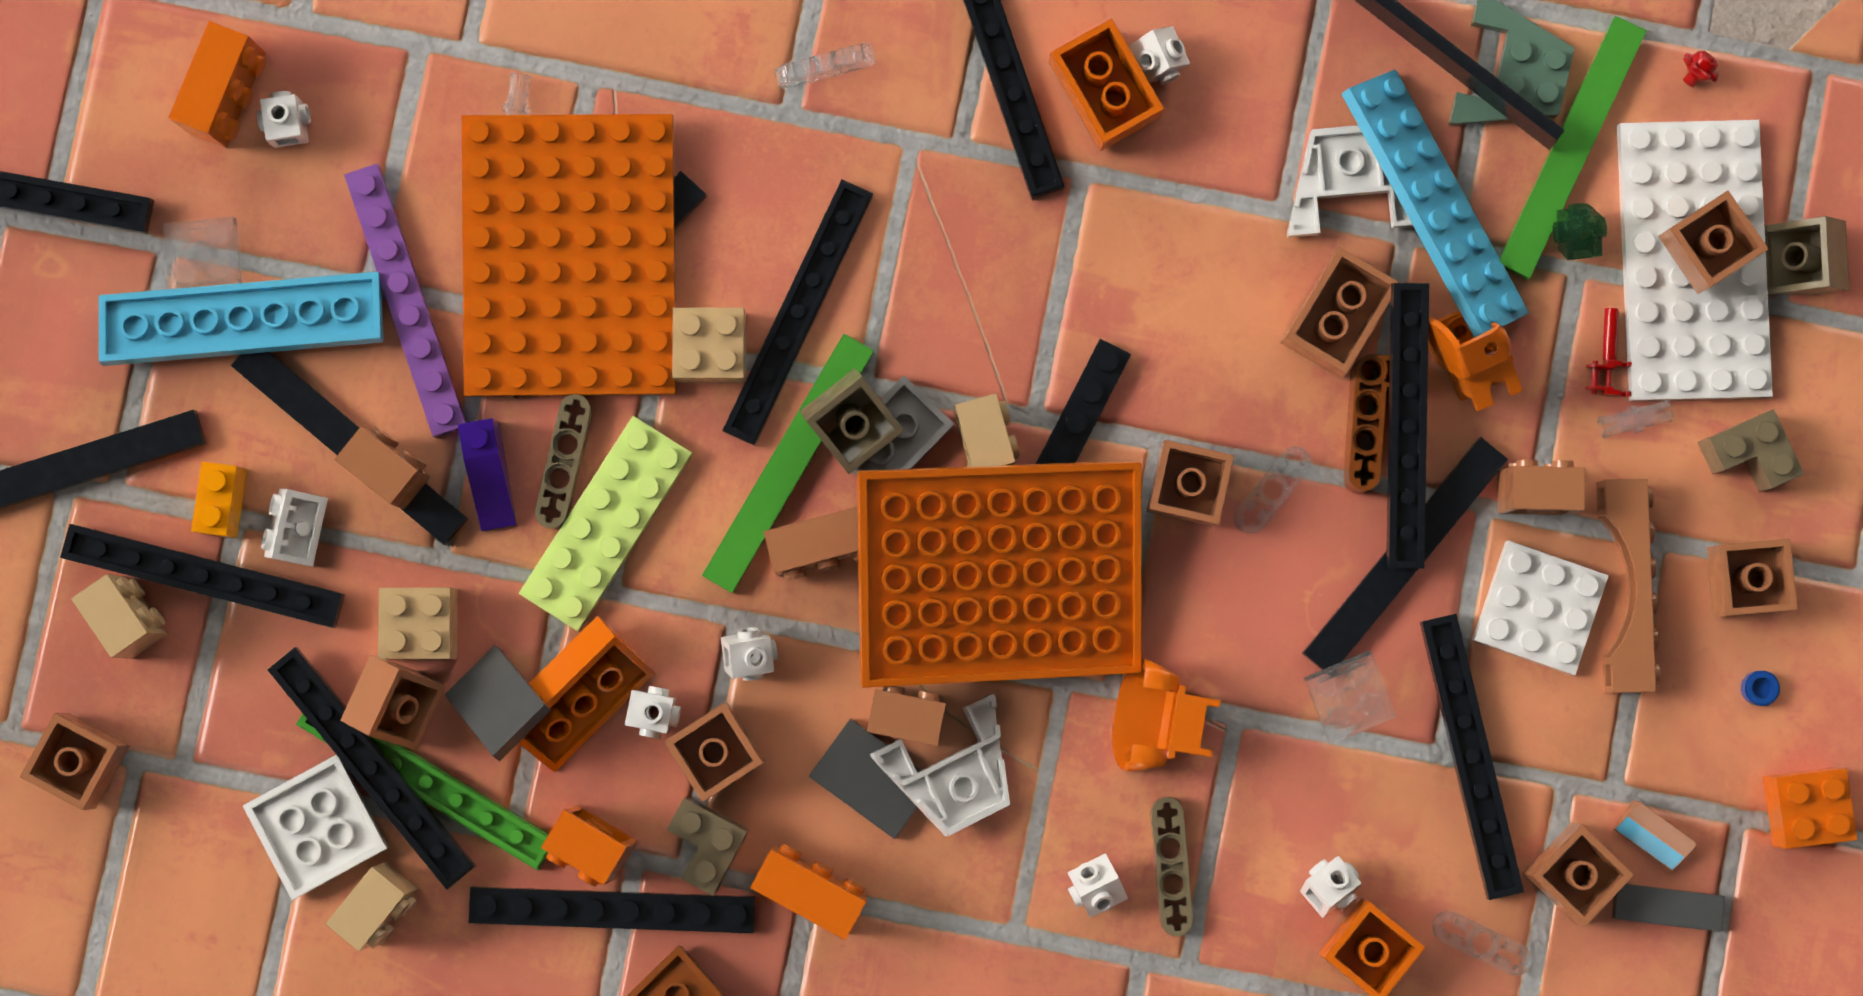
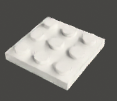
M1509 540L1505 541L1472 641L1575 676L1609 575Z
M337 755L243 805L291 900L306 894L389 848L348 768Z

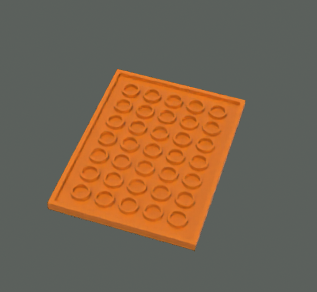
M673 114L461 115L464 396L676 394V382L672 378L673 308H675Z
M1140 461L857 471L860 685L862 688L1141 673Z

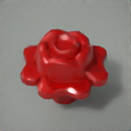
M1698 51L1695 54L1686 53L1684 55L1683 61L1689 72L1683 78V81L1687 85L1694 88L1699 80L1707 81L1710 79L1712 82L1718 80L1719 74L1715 71L1718 64L1712 55L1706 51Z

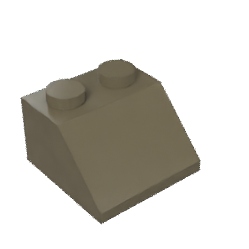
M1823 216L1764 226L1765 244L1769 248L1766 251L1768 296L1817 295L1849 290L1846 221Z
M856 368L800 411L806 422L848 474L904 431Z

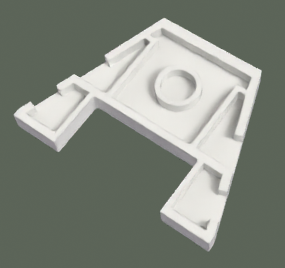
M1358 125L1311 130L1289 221L1287 238L1316 236L1321 233L1317 199L1380 193L1388 194L1391 229L1413 227Z
M994 694L962 708L978 742L919 772L916 771L902 739L870 754L877 765L944 836H950L1010 805L1005 762L1001 755L999 741L1001 732L1000 725H997L995 711L997 703Z

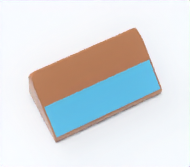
M1633 800L1613 828V830L1671 871L1697 845L1695 840L1640 801Z

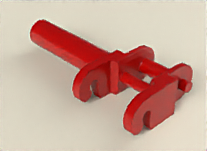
M1617 308L1604 309L1602 358L1604 362L1603 365L1598 364V361H1593V364L1586 365V368L1591 369V385L1586 386L1585 390L1592 391L1591 394H1597V391H1602V396L1631 397V391L1621 392V390H1615L1611 386L1612 370L1615 367L1629 368L1632 366V362L1622 363V361H1617L1619 309ZM1599 370H1606V386H1598Z

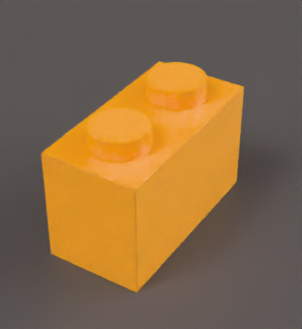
M201 461L191 532L237 539L247 469L234 465Z

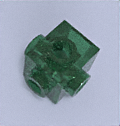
M1575 203L1569 205L1568 209L1557 210V222L1553 223L1552 232L1555 243H1558V251L1567 260L1602 256V238L1607 235V224L1604 216L1586 203Z

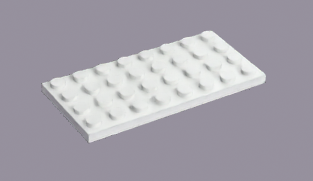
M1759 120L1618 124L1617 149L1627 362H1632V366L1627 368L1628 391H1631L1629 402L1773 397L1766 251L1711 288L1697 294L1658 237L1729 190L1765 243Z

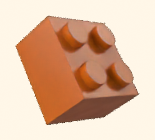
M1831 767L1763 776L1773 847L1790 849L1858 840L1847 768Z
M1362 898L1318 954L1369 996H1387L1425 949V946L1371 902Z

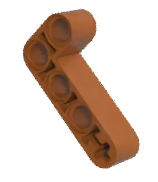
M1366 355L1359 359L1351 369L1343 478L1346 487L1351 492L1357 494L1365 493L1375 488L1381 477L1386 392L1389 391L1390 355ZM1363 364H1372L1376 368L1377 377L1375 380L1370 381L1363 377L1361 374ZM1361 398H1367L1373 402L1375 406L1373 415H1364L1360 411L1358 404ZM1359 433H1366L1371 437L1372 447L1370 450L1365 451L1358 447L1356 438ZM1371 457V461L1369 460L1363 464V473L1369 475V480L1361 485L1360 479L1355 478L1354 473L1361 470L1362 460L1355 461V458L1364 459Z

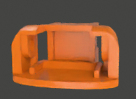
M1460 311L1448 314L1438 320L1429 316L1428 350L1435 363L1449 372L1460 401L1471 398L1476 411L1479 412L1494 405L1490 391L1491 383L1495 386L1504 382L1511 396L1523 391L1512 362L1514 361L1513 356L1509 353L1511 350L1510 338L1500 324L1496 322L1491 323V330L1474 338ZM1457 325H1461L1463 332L1460 336L1455 337L1453 330Z
M1142 659L1141 673L1125 674L1116 701L1111 739L1113 756L1117 766L1127 772L1166 766V760L1175 758L1176 751L1212 757L1213 750L1203 749L1200 746L1207 706L1220 707L1221 700L1185 694L1186 687L1179 684V676L1148 659Z

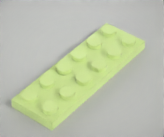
M632 416L518 594L580 632L693 453L635 416Z

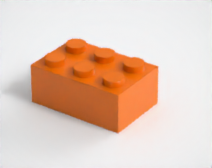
M1112 18L1050 53L1049 64L1100 152L1161 118L1164 107Z
M209 20L168 118L187 133L227 148L229 141H233L239 131L240 123L238 119L242 109H246L252 100L253 90L251 88L256 76H261L264 71L266 52L248 35Z
M576 805L563 809L541 848L548 852L546 856L548 860L562 868H565L566 865L574 867L580 871L577 876L581 880L596 887L597 884L605 885L618 877L638 840L581 806Z
M785 843L781 848L775 845L767 855L750 888L846 941L867 902L868 896L863 894L865 887L849 878H846L844 883L831 876L834 870L818 861H814L812 865L800 859L802 855L800 851Z

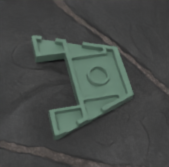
M1476 0L1471 26L1506 35L1496 77L1547 117L1555 118L1560 115L1575 48L1497 0ZM1457 92L1454 96L1448 125L1485 124L1492 121L1509 119L1481 97Z

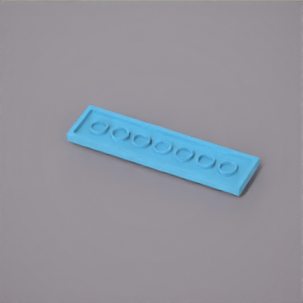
M1396 69L1344 91L1341 94L1474 338L1491 330V323L1493 322L1503 327L1528 314L1529 311L1504 265L1500 262V258Z
M379 272L99 295V363L103 366L384 342L382 286Z

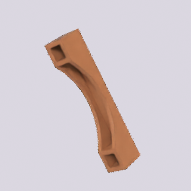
M1605 479L1596 482L1597 514L1600 521L1610 531L1620 549L1626 567L1628 600L1622 627L1613 645L1603 657L1604 693L1656 692V685H1659L1661 675L1660 667L1655 663L1654 649H1658L1659 633L1657 628L1653 627V614L1657 613L1658 608L1657 595L1652 593V579L1656 576V561L1654 557H1651L1650 543H1653L1655 539L1654 524L1649 522V508H1652L1654 501L1653 490L1651 487H1648V479Z

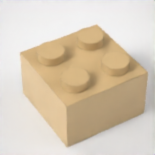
M673 308L672 378L676 383L746 382L747 314L744 308Z
M995 393L955 404L954 413L969 467L1015 465V459L1019 458L1018 455L1020 453L1015 435L1008 436L1006 425H1009L1010 416L1005 400L999 402Z
M106 574L71 598L111 658L133 659L168 635L162 627L165 624L164 618L156 608H149L143 599V596L146 595L145 591L134 578L130 579L125 576Z
M451 587L379 588L378 657L385 660L457 659L458 589Z
M387 862L372 866L326 922V925L357 951L368 947L373 949L377 944L382 945L394 930L391 923L400 916L404 917L417 902L413 896L419 888Z

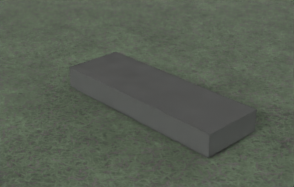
M1625 884L1614 896L1612 918L1721 932L1725 896Z

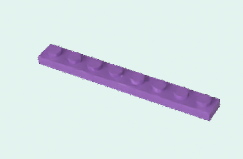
M376 163L347 173L344 177L376 271L380 273V283L432 436L437 438L457 431V424L467 423L381 168Z

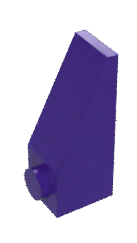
M493 418L457 424L463 460L481 531L517 525L500 423Z

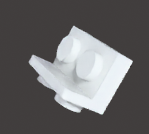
M281 488L278 491V495L273 494L269 505V515H273L270 529H265L261 542V549L265 550L264 557L313 567L328 498Z

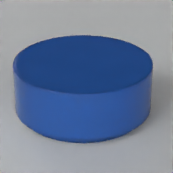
M1753 671L1742 680L1741 693L1748 703L1755 706H1767L1778 698L1780 685L1772 673Z

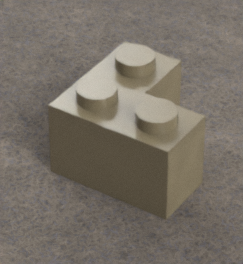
M1774 409L1754 416L1698 442L1712 474L1745 462L1758 491L1774 488L1804 474Z
M688 796L683 798L667 830L698 846L681 879L713 896L719 889L749 829Z

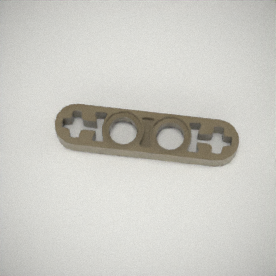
M579 394L566 396L559 406L535 508L536 519L542 526L548 529L560 528L569 516L590 428L593 409L591 403ZM576 401H580V407L585 410L584 415H578L575 422L576 427H582L581 433L570 428L562 429L564 422L571 425L572 415L567 412L568 406L573 407ZM565 435L574 436L578 442L576 451L569 455L561 453L558 448L560 439ZM558 469L566 470L570 476L568 485L562 489L554 488L550 482L552 473ZM548 490L557 495H566L564 502L557 499L556 509L561 512L560 518H553L552 523H548V517L543 515L544 508L549 509L552 506L553 498L546 497Z
M1161 797L1153 803L1150 812L1159 920L1161 927L1166 933L1179 937L1189 932L1193 924L1184 811L1182 805L1174 798ZM1163 803H1169L1170 808L1177 811L1176 815L1171 816L1170 822L1171 828L1179 826L1178 834L1166 832L1158 835L1159 827L1165 829L1164 818L1157 816V810L1163 809ZM1168 838L1176 839L1180 845V852L1175 858L1171 859L1163 857L1160 852L1161 843ZM1170 874H1177L1183 880V887L1176 894L1167 893L1163 887L1165 877ZM1185 897V905L1178 903V912L1181 916H1186V922L1180 923V929L1175 930L1172 924L1166 922L1167 918L1172 917L1173 909L1171 904L1164 906V899L1176 901Z

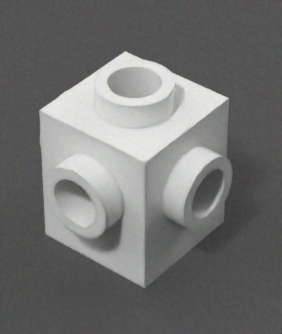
M1173 26L1151 30L1128 45L1149 83L1160 81L1161 85L1167 84L1180 77L1178 71L1190 64L1185 53V47L1181 40H1179Z
M289 91L273 92L270 94V98L260 99L261 111H257V122L260 131L265 132V139L270 145L277 148L309 142L306 125L311 124V115L307 103L303 104L302 100Z
M742 628L738 630L737 635L721 637L725 672L732 679L743 677V680L754 681L764 678L765 673L774 672L773 661L778 659L775 640L771 639L762 630L759 631V628Z
M649 686L648 692L632 690L625 725L640 728L639 735L660 739L661 733L667 734L670 733L671 727L677 728L681 707L676 706L677 698L669 697V689ZM653 706H656L659 710V715L656 719L650 715V709Z
M1106 853L1067 872L1074 885L1068 888V891L1076 907L1079 908L1084 905L1090 918L1128 899Z
M1337 856L1329 863L1323 859L1309 871L1311 877L1305 881L1300 890L1319 915L1325 918L1336 908L1344 911L1358 899L1355 893L1362 883L1359 880L1356 869L1350 863H1344Z

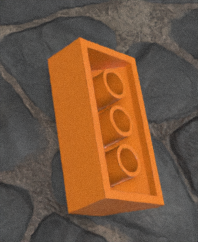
M597 616L529 682L551 711L519 744L555 773L630 699L632 690H639L655 674L654 670L610 626Z

